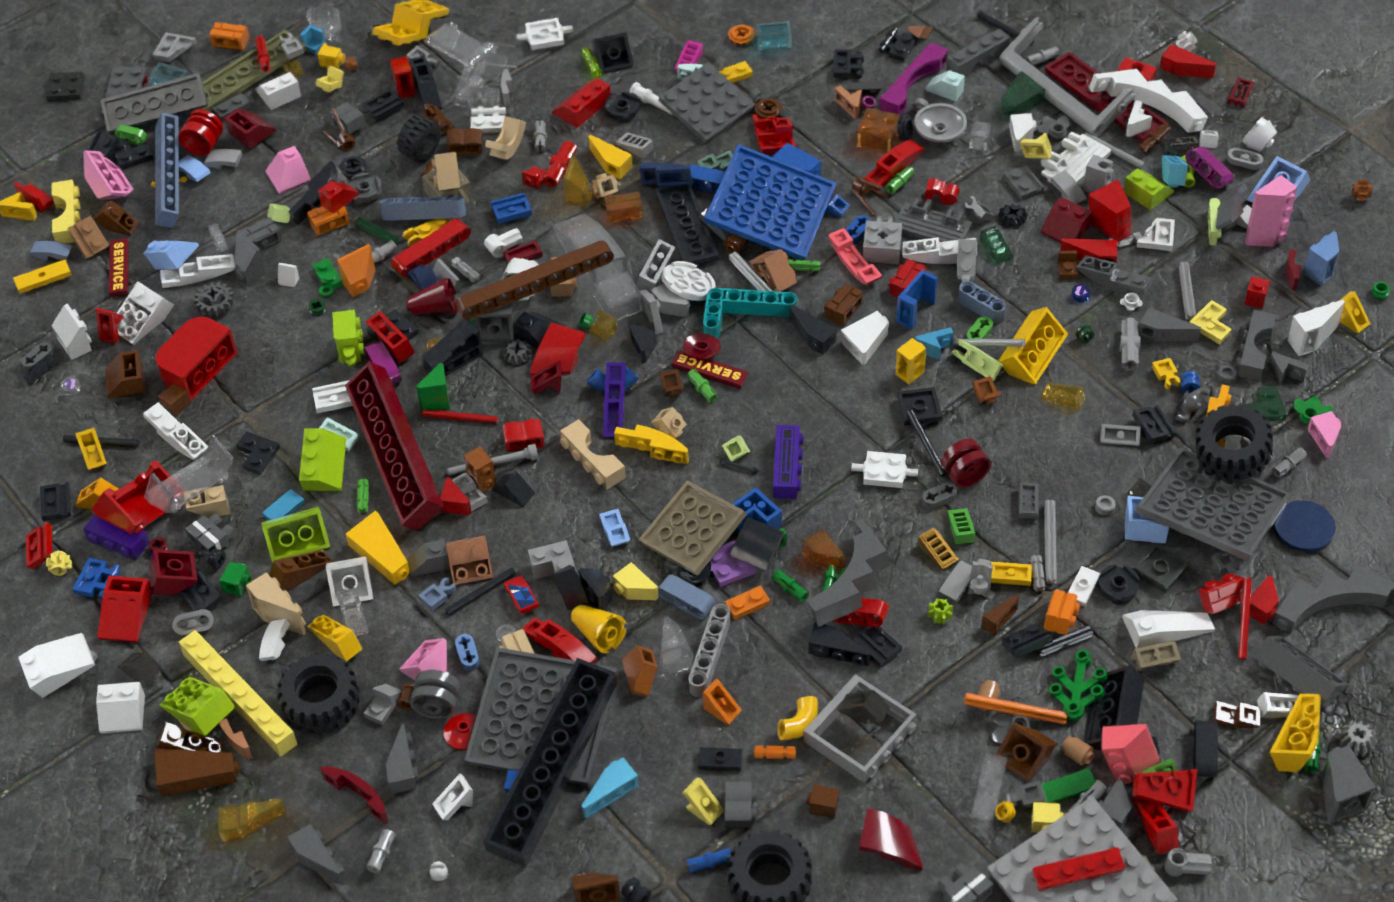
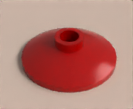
M461 713L449 719L443 730L446 743L454 749L467 750L477 716L471 713Z

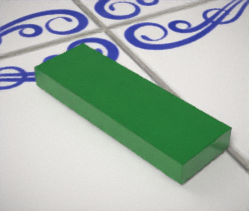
M1090 769L1043 783L1046 803L1056 804L1080 796L1083 792L1086 793L1096 782Z

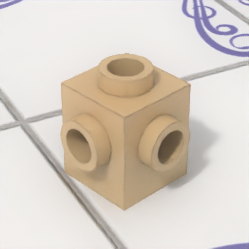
M606 173L597 175L596 180L592 181V192L594 195H597V198L603 197V200L613 197V193L618 192V183L613 175L607 176Z
M673 407L663 409L651 422L658 431L674 439L683 433L682 429L687 425L681 414Z

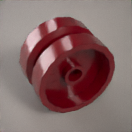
M967 438L950 446L944 452L940 464L957 487L967 488L975 485L988 474L992 462L985 452L982 451V448L975 439Z

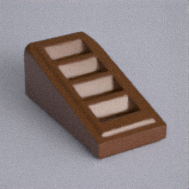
M1015 595L983 615L981 627L989 633L996 635L1018 610L1019 597Z

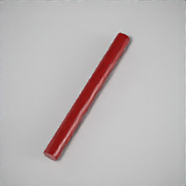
M423 409L422 417L498 423V416Z
M1244 578L1238 653V659L1241 660L1247 659L1251 578Z

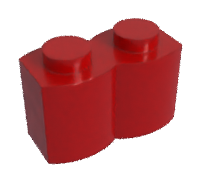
M541 420L512 421L503 425L507 452L521 451L532 444H535L536 448L544 446Z

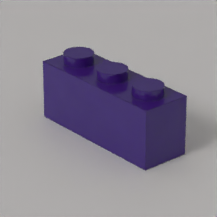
M95 515L83 528L87 536L86 538L90 543L102 545L107 550H114L127 558L131 557L137 560L150 543L146 530L139 534H129Z

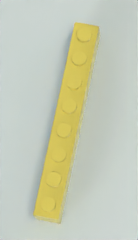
M196 630L179 641L184 657L211 685L224 690L235 706L234 709L280 757L297 745L291 728Z

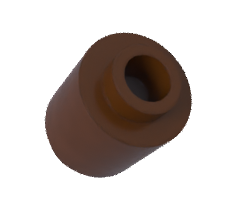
M731 233L724 242V247L728 253L737 252L739 254L748 239Z

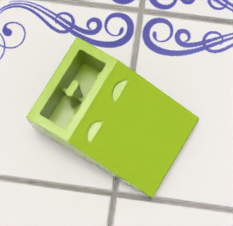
M192 677L183 680L180 686L174 692L168 694L160 704L164 710L191 730L204 736L235 708L223 689Z

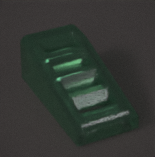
M997 226L980 232L981 243L997 264L1013 259V254Z

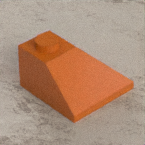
M367 244L337 259L343 286L352 297L369 290L376 271L371 246Z

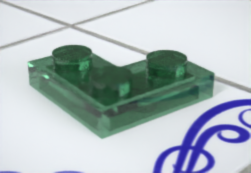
M1277 386L1258 387L1257 395L1260 403L1244 404L1248 409L1252 407L1257 410V413H1262L1268 421L1286 420L1287 414Z

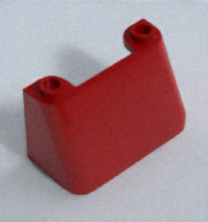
M155 460L148 465L149 469L146 473H139L133 481L116 491L111 488L105 490L91 509V512L96 517L129 534H139L148 524L173 508L175 510L179 509L184 504V493L187 492Z

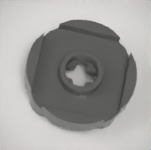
M371 173L357 174L351 178L352 181L347 183L359 192V195L353 199L355 204L371 202L381 197V180L377 176L376 178L371 176Z

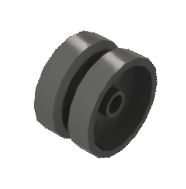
M424 670L418 673L410 699L411 708L421 716L430 719H447L453 716L461 689L459 680L453 675L440 670Z

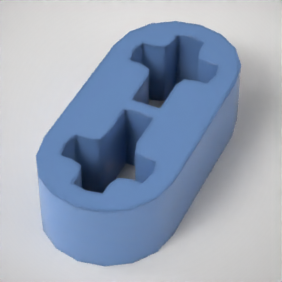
M468 634L459 635L455 640V645L461 666L466 671H474L479 667V657L474 640ZM466 642L468 649H464L462 643ZM467 656L471 657V663L467 661Z

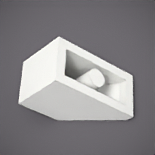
M1031 113L1010 116L1009 128L1015 152L1022 149L1020 141L1032 139L1033 131H1036V121L1033 120Z

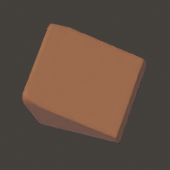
M910 26L907 29L915 36L926 39L933 28L928 26Z

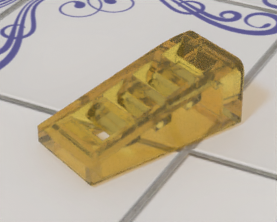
M1050 382L1047 383L1042 394V399L1078 410H1081L1086 398L1084 387Z

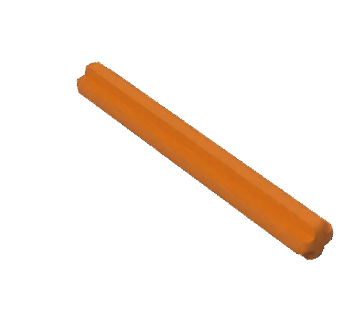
M966 693L964 696V704L967 706L1017 716L1022 715L1027 718L1062 725L1067 720L1066 713L1062 711Z

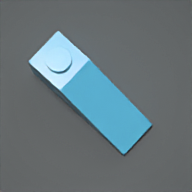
M624 757L618 761L611 762L605 768L583 802L582 813L585 819L639 786L638 775Z

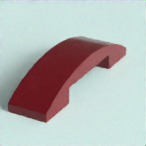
M323 766L320 769L324 781L338 791L344 785L367 801L369 812L372 816L385 825L388 823L382 800L367 782L357 775L340 768Z

